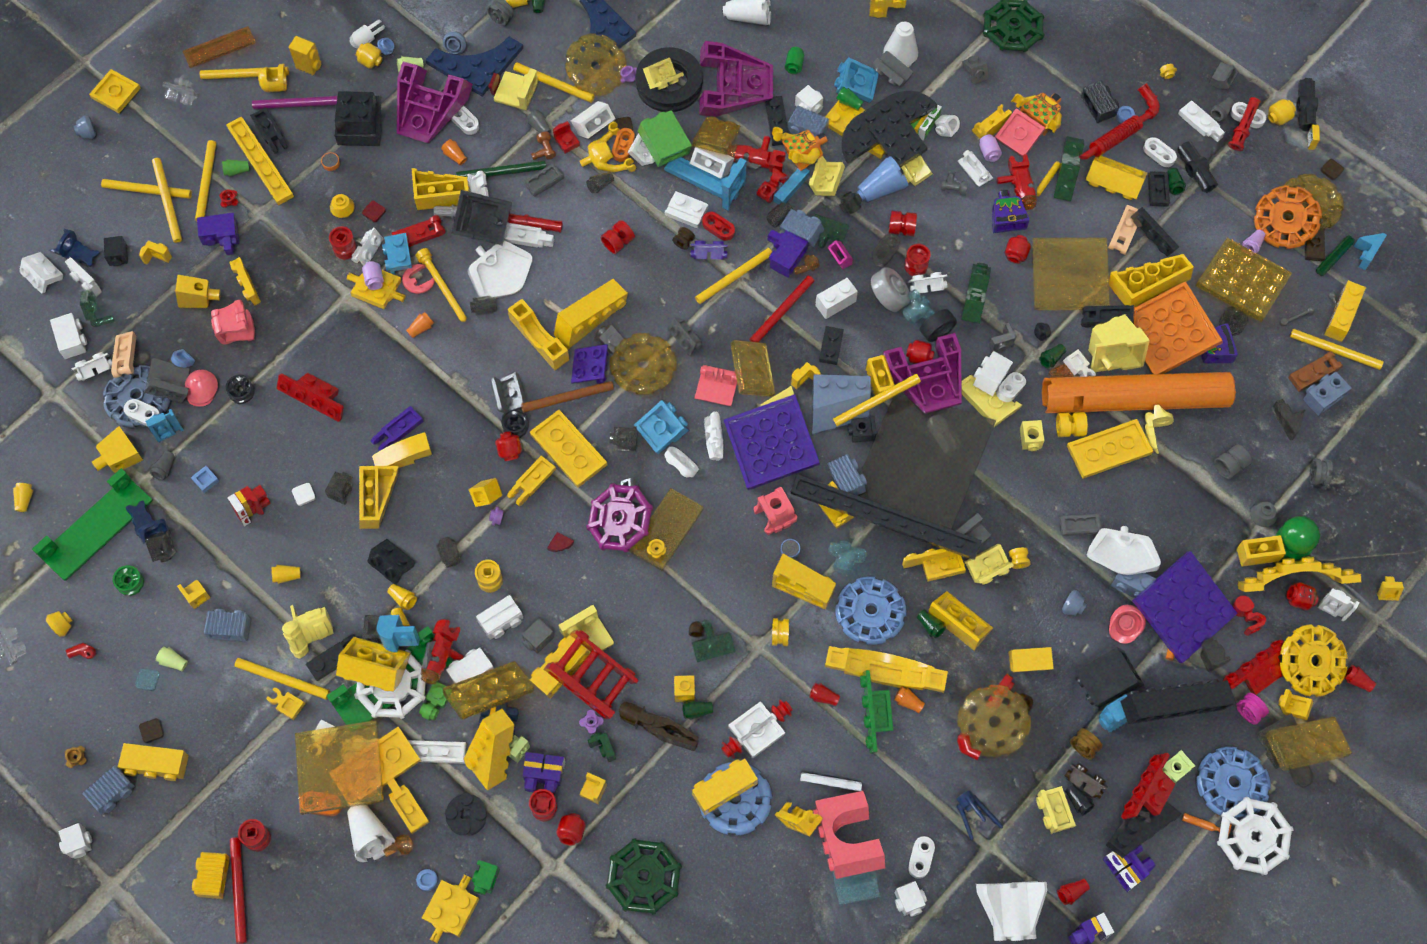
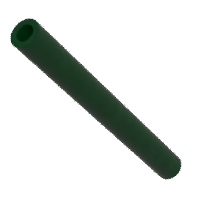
M538 161L458 171L456 175L467 177L468 179V174L475 176L478 171H483L486 177L539 171L546 168V162Z

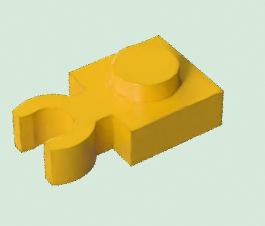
M273 688V691L277 693V697L275 699L267 697L266 699L273 705L278 704L276 710L294 721L304 707V701L289 692L283 696L278 688Z

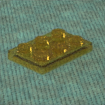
M706 117L693 139L692 146L727 155L740 131V125L732 121L718 120L716 117Z
M733 340L730 344L739 394L772 397L775 394L766 343Z

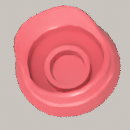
M207 370L192 372L185 382V388H189L186 396L187 401L193 406H206L210 404L218 388L215 375Z
M1133 605L1120 606L1111 616L1109 634L1112 639L1119 643H1131L1144 631L1146 619L1137 607Z

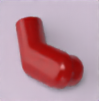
M80 643L65 650L69 659L77 655H81L86 659H92L96 655L94 647L86 643Z

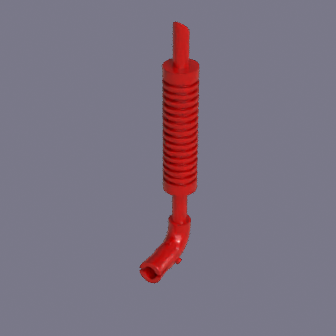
M1147 83L1140 87L1138 92L1146 101L1149 109L1140 117L1133 115L1090 143L1089 150L1080 155V159L1086 160L1093 155L1100 157L1141 130L1143 122L1153 119L1159 113L1158 96L1152 92Z

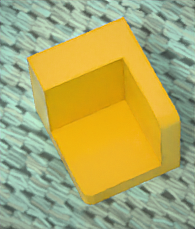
M496 478L480 481L469 489L475 507L491 504L502 496Z
M195 580L185 588L181 584L177 586L193 609H196L211 598L198 580Z
M587 772L586 782L579 794L580 797L599 804L607 787L606 780Z

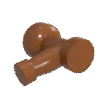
M547 131L541 132L536 136L538 143L543 144L544 149L531 153L532 158L536 160L545 156L546 159H553L556 153L552 150L549 143L551 140L550 133Z

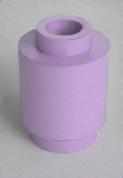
M988 134L980 139L979 146L985 160L990 162L997 161L1002 155V151L996 138Z
M373 261L367 262L362 267L365 285L370 290H378L383 286L384 282L381 266Z

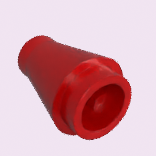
M1351 665L1347 669L1345 675L1347 683L1364 689L1367 692H1371L1374 689L1376 682L1359 666Z
M814 683L809 698H812L814 702L836 706L840 695L822 683Z
M1081 879L1080 881L1061 885L1060 889L1057 890V894L1064 905H1072L1086 891L1090 890V887L1085 879Z

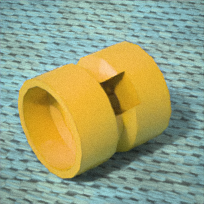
M1074 412L1072 415L1069 413H1057L1056 431L1058 437H1070L1071 434L1074 437L1087 435L1088 424L1085 412Z
M483 560L477 564L475 576L481 590L492 593L500 589L503 584V578L499 565L493 560Z

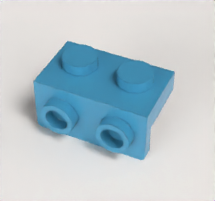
M406 233L384 237L385 244H382L384 255L388 257V260H385L386 270L395 275V271L412 268Z

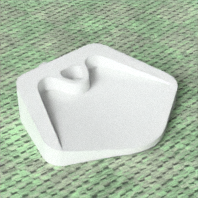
M507 241L503 242V246L495 244L487 252L481 245L475 249L481 257L470 265L468 275L480 299L490 300L508 296L522 289L532 263L530 253Z
M1122 526L1120 531L1107 528L1099 530L1087 552V557L1124 575L1157 571L1161 564L1152 540L1145 535L1128 533L1127 526Z

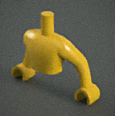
M613 121L608 125L610 131L588 145L589 156L580 160L582 167L593 163L598 170L607 172L623 170L634 172L636 170V166L633 164L634 161L631 158H627L624 164H607L613 158L607 141L613 135H617L620 130L616 128L618 126L616 122Z

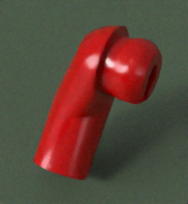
M960 733L957 738L960 752L978 760L981 751L972 747L969 733Z

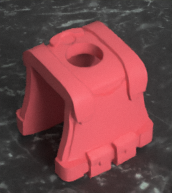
M241 299L234 301V303L227 307L211 311L212 327L215 337L220 343L230 344L235 341L255 340L253 318L249 310H245Z
M782 487L775 489L774 492L768 495H762L757 498L758 504L754 507V513L756 515L763 511L765 512L768 523L764 531L767 535L773 532H780L783 528L786 529L797 521L794 508ZM781 503V507H780V508H778V509L772 508V507H774V506H776V505H778V504Z

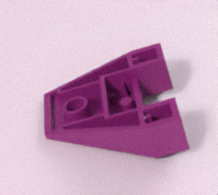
M704 42L700 49V66L717 68V92L703 91L699 99V115L718 117L773 98L772 64L724 43Z
M403 61L397 78V134L429 144L468 101L473 84L465 79L448 75L443 92L423 86L427 70L418 65Z
M955 333L937 337L935 345L939 357L937 359L908 366L902 347L883 352L895 385L915 374L919 376L921 382L903 391V393L925 414L961 405L962 403L961 347Z

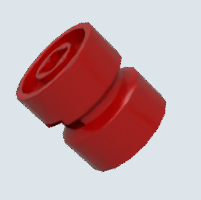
M892 210L889 234L899 235L903 233L904 236L914 237L917 213L907 212L903 215L901 211Z
M619 220L612 226V230H607L600 238L604 246L611 253L617 254L624 248L623 244L627 245L635 238V234L628 224Z
M340 226L330 232L329 241L335 256L343 260L352 258L357 245L351 230Z
M914 244L908 248L904 267L909 275H924L927 272L931 256L928 247L923 244Z
M539 789L530 796L529 807L537 820L542 822L549 821L556 816L558 805L552 792L546 789Z
M256 819L246 820L238 829L239 840L252 851L259 852L264 850L271 841L270 831Z

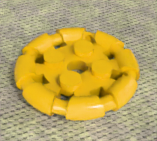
M1312 624L1299 627L1293 631L1291 637L1288 636L1280 652L1282 663H1280V668L1285 680L1289 681L1292 684L1291 687L1298 693L1309 697L1311 695L1321 697L1333 692L1335 687L1344 680L1348 668L1346 667L1347 651L1342 640H1339L1336 637V633L1329 628L1321 625L1314 627ZM1314 635L1317 636V641H1314ZM1300 639L1303 644L1298 645L1297 641ZM1329 643L1332 644L1331 649L1327 646ZM1291 655H1295V663H1290ZM1314 655H1316L1319 660L1316 666L1312 664V657ZM1335 658H1338L1337 666H1335ZM1329 674L1331 675L1330 681L1326 678ZM1299 675L1302 676V678L1298 680L1296 676Z

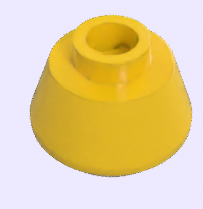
M344 194L334 196L330 204L331 213L338 218L348 217L355 208L353 200Z
M60 611L48 614L46 622L59 637L66 636L71 628L70 622L73 621L66 612L61 613Z

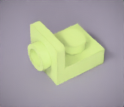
M515 735L512 742L509 743V748L511 749L509 757L518 763L530 748L529 742L522 736L518 738Z

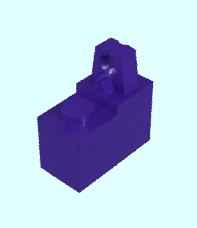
M234 213L197 217L198 237L202 245L212 246L220 243V246H224L226 255L234 254V244H239L238 221Z
M771 230L767 240L773 244L776 251L773 250L769 257L770 268L789 278L807 252L808 241L787 230L781 234Z

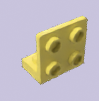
M530 68L528 74L524 76L506 71L496 91L494 101L527 110L538 84L537 70Z
M594 605L559 624L563 637L568 638L572 631L582 630L589 635V640L602 651L614 645V641L598 618Z

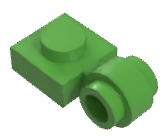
M434 681L425 698L430 703H424L419 711L422 718L429 721L435 720L439 714L437 706L444 709L453 693V689Z

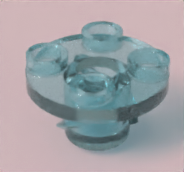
M916 289L908 294L912 304L903 308L902 312L904 318L910 324L918 323V320L922 317L927 320L936 313L933 309H930L929 305L931 303L927 297H921Z
M843 540L840 541V544L831 542L828 547V552L836 557L833 569L844 575L851 573L854 563L865 562L867 551L862 548L852 547L850 542Z

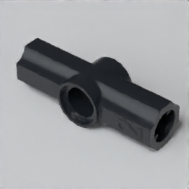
M1305 78L1298 83L1299 97L1296 103V111L1299 112L1300 128L1303 131H1309L1312 125L1317 124L1318 97H1315V81L1312 78Z
M1187 141L1179 146L1177 151L1186 164L1185 169L1189 177L1195 178L1203 192H1211L1217 187L1218 183L1209 170L1208 160L1204 156H1200L1192 142Z

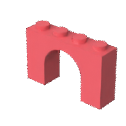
M864 791L815 801L816 810H813V814H818L823 818L819 823L820 826H817L819 837L824 838L825 842H822L824 854H829V859H827L830 871H834L836 879L885 869V855L879 839L850 844L839 840L835 836L837 830L844 825L869 820V807Z

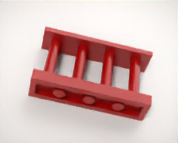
M572 631L570 635L575 638V641L559 662L548 663L543 670L604 719H611L615 713L611 709L613 701L627 682L635 684L639 680L631 669L623 668L591 642L589 635L584 631ZM583 645L591 652L575 674L570 676L565 672V666L579 647ZM598 657L606 665L591 686L585 688L580 684V679ZM613 669L621 678L606 699L601 701L596 697V691Z

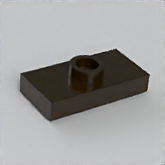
M1320 226L1315 237L1305 242V260H1325V227Z

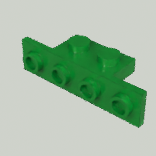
M870 670L862 672L863 676H860L861 688H864L865 696H862V706L866 708L867 715L864 716V727L868 728L866 747L870 749V753L878 752L876 732L893 731L890 690L872 691Z

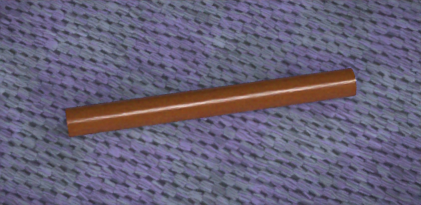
M608 381L521 403V408L524 413L611 391L614 389L613 383Z

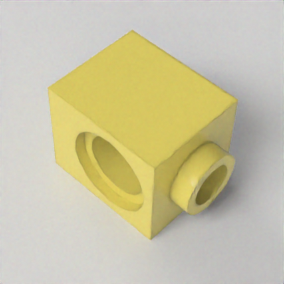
M1041 420L1022 421L1020 427L1022 450L1037 451L1042 448L1044 435ZM1028 435H1034L1036 439H1031Z

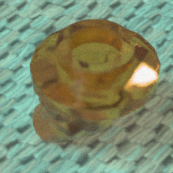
M805 255V265L795 267V274L797 275L809 270L814 271L816 268H819V259L814 255Z
M403 834L396 837L395 843L385 848L383 852L386 857L398 850L402 855H408L412 851L413 842L408 835Z

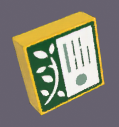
M1312 125L1307 134L1309 150H1314L1320 141L1319 125Z

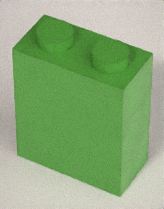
M672 110L661 112L651 119L646 118L640 123L638 133L658 167L690 153L692 145Z

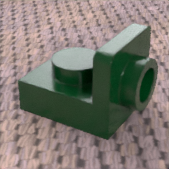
M595 733L591 736V739L587 740L590 748L602 744L599 746V750L603 758L607 757L608 762L616 760L607 733Z

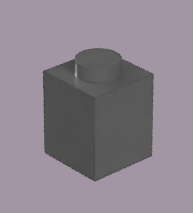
M538 619L522 634L523 645L529 651L534 650L538 654L554 638V633L543 621Z

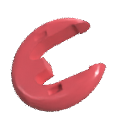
M415 264L412 265V268L405 270L402 282L409 292L415 294L425 293L434 285V278L419 286H416L417 280L415 278L410 279L413 274L426 268L425 265Z

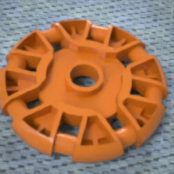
M1289 185L1276 187L1269 194H1265L1257 203L1255 208L1256 216H1254L1256 230H1262L1265 233L1264 241L1277 248L1281 246L1287 247L1286 249H1293L1305 245L1307 240H1312L1320 229L1321 224L1319 222L1322 218L1320 204L1317 200H1314L1313 194L1298 186L1294 188L1289 187ZM1288 194L1295 195V199L1287 198ZM1276 198L1279 202L1274 204L1271 200ZM1307 202L1309 206L1304 208L1302 203ZM1264 212H1270L1269 217L1263 216ZM1289 212L1293 215V219L1286 221L1283 219V214ZM1307 216L1312 217V222L1306 221ZM1271 225L1273 231L1269 233L1266 228ZM1301 229L1305 232L1302 236L1298 234ZM1281 234L1289 235L1288 240L1281 239Z

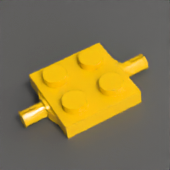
M381 270L384 282L383 286L378 290L368 289V286L365 285L363 273L357 276L349 272V275H347V280L355 282V286L350 292L351 296L379 308L385 309L388 302L393 298L404 302L406 295L397 292V288L401 283V277Z
M463 875L459 885H451L441 880L422 916L423 920L431 923L436 928L430 938L431 941L438 944L443 932L451 933L460 938L479 901L478 897L466 890L472 879L471 877Z

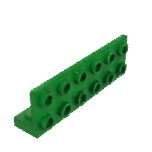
M122 468L107 480L112 489L54 542L46 535L32 548L64 581L71 577L132 521L126 506H137L143 500L146 508L153 501L149 495L131 480Z
M428 626L418 632L420 638L419 645L410 646L405 649L411 651L412 656L421 665H423L426 645L434 639V634ZM449 657L447 658L445 669L452 663ZM407 663L406 670L409 673L415 671L411 667V665ZM426 675V682L433 677ZM418 678L412 679L411 689H417ZM357 683L349 689L343 684L327 695V698L352 733L374 719L366 707L358 699H355L354 694L356 693ZM373 694L367 696L374 705L377 703L378 700ZM383 704L382 709H389L395 704Z

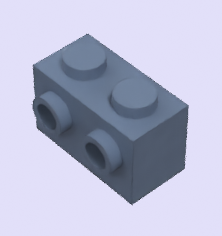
M1337 372L1331 376L1329 374L1325 375L1319 381L1320 384L1317 386L1313 384L1305 391L1307 394L1303 400L1318 416L1344 398L1351 390V387Z
M1117 573L1111 587L1135 598L1154 582L1156 578L1146 573L1133 575Z

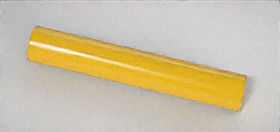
M1056 161L1038 185L1037 196L1042 194L1059 170L1061 163Z

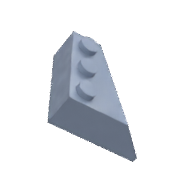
M814 374L812 435L825 430H834L837 426L833 418L870 399L871 376ZM870 410L853 419L869 418ZM849 420V421L843 423V424L840 425V426H843V425H847V426H848V425H850V424H851V420Z

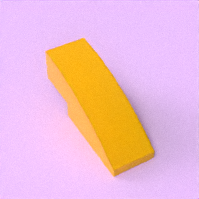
M424 432L392 444L372 457L375 466H399L400 468L414 464V460L430 456L432 453L426 433Z

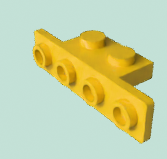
M929 549L918 555L912 553L907 555L902 563L903 568L922 564L927 582L963 574L966 571L961 555L945 549Z

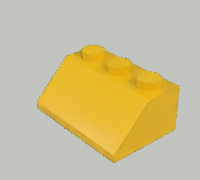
M1101 155L1094 158L1086 181H1089L1088 184L1094 187L1102 186L1110 193L1115 194L1118 192L1123 194L1124 198L1133 200V198L1137 199L1147 172Z
M353 637L339 654L336 676L343 677L346 680L357 681L366 686L378 687L384 691L394 692L401 682L410 653L399 649L398 652H391L386 650L381 644Z

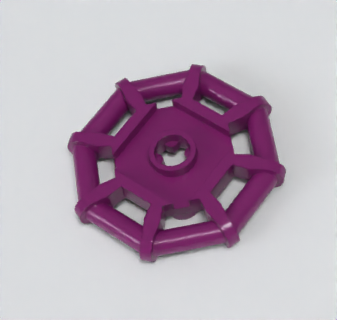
M612 483L608 489L590 502L592 505L586 528L591 532L601 550H619L626 553L643 537L648 536L653 505L649 504L640 491L639 486L616 485ZM618 493H628L626 498L618 497ZM611 496L610 502L603 505L602 503ZM635 497L641 506L637 507L633 504L632 501ZM601 509L599 521H597L598 510ZM621 512L622 519L618 522L615 517L619 516ZM643 513L642 523L640 527L637 525L639 514ZM599 527H603V528H604V530H605V531H604V532H605V535H604V536H602L601 533L599 532V530H598ZM634 529L638 531L634 536H632L627 541V535L632 534L634 532ZM611 537H619L620 543L610 542Z

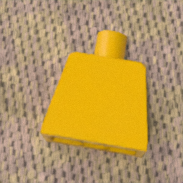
M177 275L175 293L179 308H208L209 300H220V290L210 289L207 279Z
M118 426L96 445V449L101 456L93 460L92 464L97 471L108 465L116 473L119 469H126L141 462L143 459L120 426Z

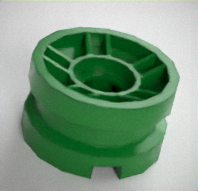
M121 566L113 575V584L123 595H136L144 586V577L134 566Z

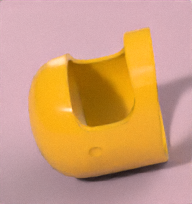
M279 64L277 69L264 67L260 70L258 81L263 91L280 92L287 90L285 64Z

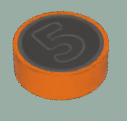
M326 153L321 158L322 166L327 171H334L340 166L339 157L335 153Z

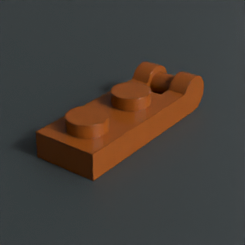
M1330 351L1323 357L1291 373L1288 378L1298 392L1319 382L1325 375H1332L1339 371L1343 365L1335 359V354ZM1329 362L1331 367L1328 368L1325 363Z

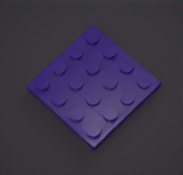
M795 394L724 419L748 490L820 465Z
M1191 551L1186 552L1132 600L1179 663H1184L1238 614Z

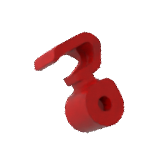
M774 167L770 182H763L757 191V196L771 203L774 194L778 191L779 182L784 184L789 179V176Z
M1239 596L1232 606L1238 613L1236 616L1245 617L1246 622L1257 621V624L1248 627L1244 634L1249 636L1261 630L1266 623V617L1258 612L1253 613L1254 603L1247 596Z

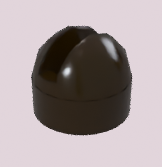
M699 621L692 622L689 626L688 634L692 637H703L704 625Z

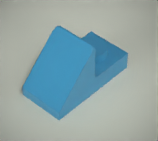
M1381 233L1358 238L1354 247L1363 251L1359 258L1362 260L1359 265L1360 268L1366 270L1387 234Z

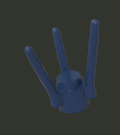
M967 791L957 798L959 805L956 807L961 813L970 840H974L964 810L967 812L974 810L981 820L985 822L986 818L978 809L979 807L999 828H1003L998 819L971 791Z

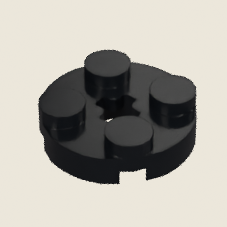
M464 793L453 798L445 810L446 822L449 828L457 835H474L484 827L487 810L479 797L470 793ZM464 810L471 811L470 819H461Z

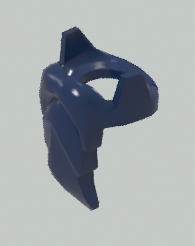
M64 229V234L59 240L57 247L50 249V251L66 259L71 257L73 260L79 263H86L91 267L94 258L100 252L98 250H90L77 240L74 231Z
M143 500L137 506H126L127 512L132 517L136 535L143 544L158 538L161 530L165 535L170 533L165 519L152 520L150 513H147Z

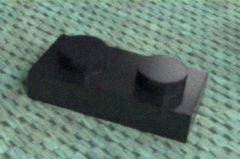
M1150 171L1148 175L1150 206L1168 207L1170 204L1168 172Z
M825 327L819 362L837 365L844 329Z

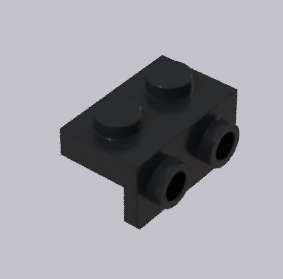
M388 539L373 547L367 560L373 568L393 584H397L400 576L412 569L415 564L414 560Z

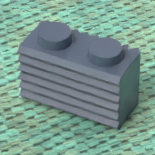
M800 106L796 107L788 121V130L793 135L809 130L815 137L822 132L825 134L829 126L828 118Z
M790 209L780 226L783 233L787 230L808 241V245L812 247L815 246L824 231L820 219L814 216L810 218L801 210L795 211Z
M846 454L828 463L829 471L838 489L854 495L866 492L865 485L867 481L863 474L859 475L857 472L859 467L855 459L851 460L849 455Z
M223 609L208 611L204 635L207 639L247 642L251 619L246 612L241 610H235L234 613H227Z
M115 765L82 794L103 815L104 813L111 812L116 807L115 803L121 798H127L132 793L131 789L135 786Z

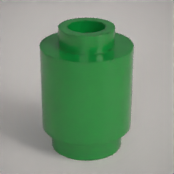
M792 47L787 53L785 70L790 74H797L802 71L805 55L804 51L799 47Z

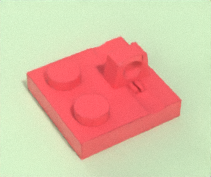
M1015 109L995 138L1023 157L1024 154H1028L1043 134L1045 127L1018 109Z

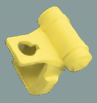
M290 606L293 621L285 623L282 631L289 643L290 651L296 658L300 659L309 652V643L334 634L331 619L325 607L314 609L298 616L294 606Z

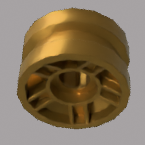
M1081 728L1077 732V736L1070 740L1072 747L1088 760H1092L1096 755L1095 752H1099L1103 747L1100 740L1084 728Z

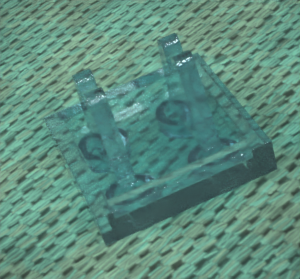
M831 871L839 906L880 898L875 871L836 879L834 871Z

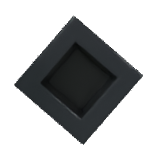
M123 236L104 238V258L109 266L128 264L127 243Z

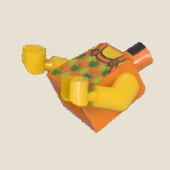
M1044 93L1029 97L1015 94L1011 102L1016 103L1017 108L1022 106L1020 109L1022 113L1045 127L1043 136L1050 129L1055 133L1056 129L1060 128L1062 115L1059 103L1061 102V97L1058 94L1054 93L1051 97Z
M774 127L772 130L774 140L780 141L782 139L788 158L794 162L800 171L810 164H814L823 155L820 146L828 142L823 132L814 137L809 130L794 135L789 133L782 134L783 130L779 127Z

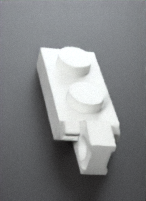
M1192 100L1179 111L1178 114L1203 136H1211L1217 142L1223 138L1225 132L1220 128V125Z
M508 223L504 241L537 248L543 247V245L553 247L554 236L546 234L541 228Z

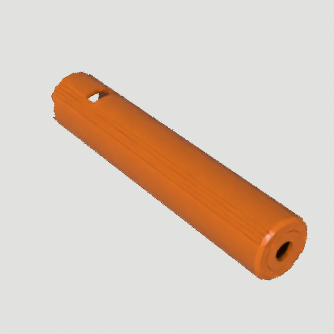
M1230 372L1044 378L1042 383V405L1047 407L1045 413L1154 410L1155 405H1160L1163 409L1224 408L1233 405L1236 395L1235 380Z

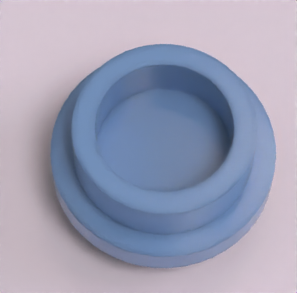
M381 38L378 41L377 45L381 49V53L390 55L393 52L394 43L391 39Z

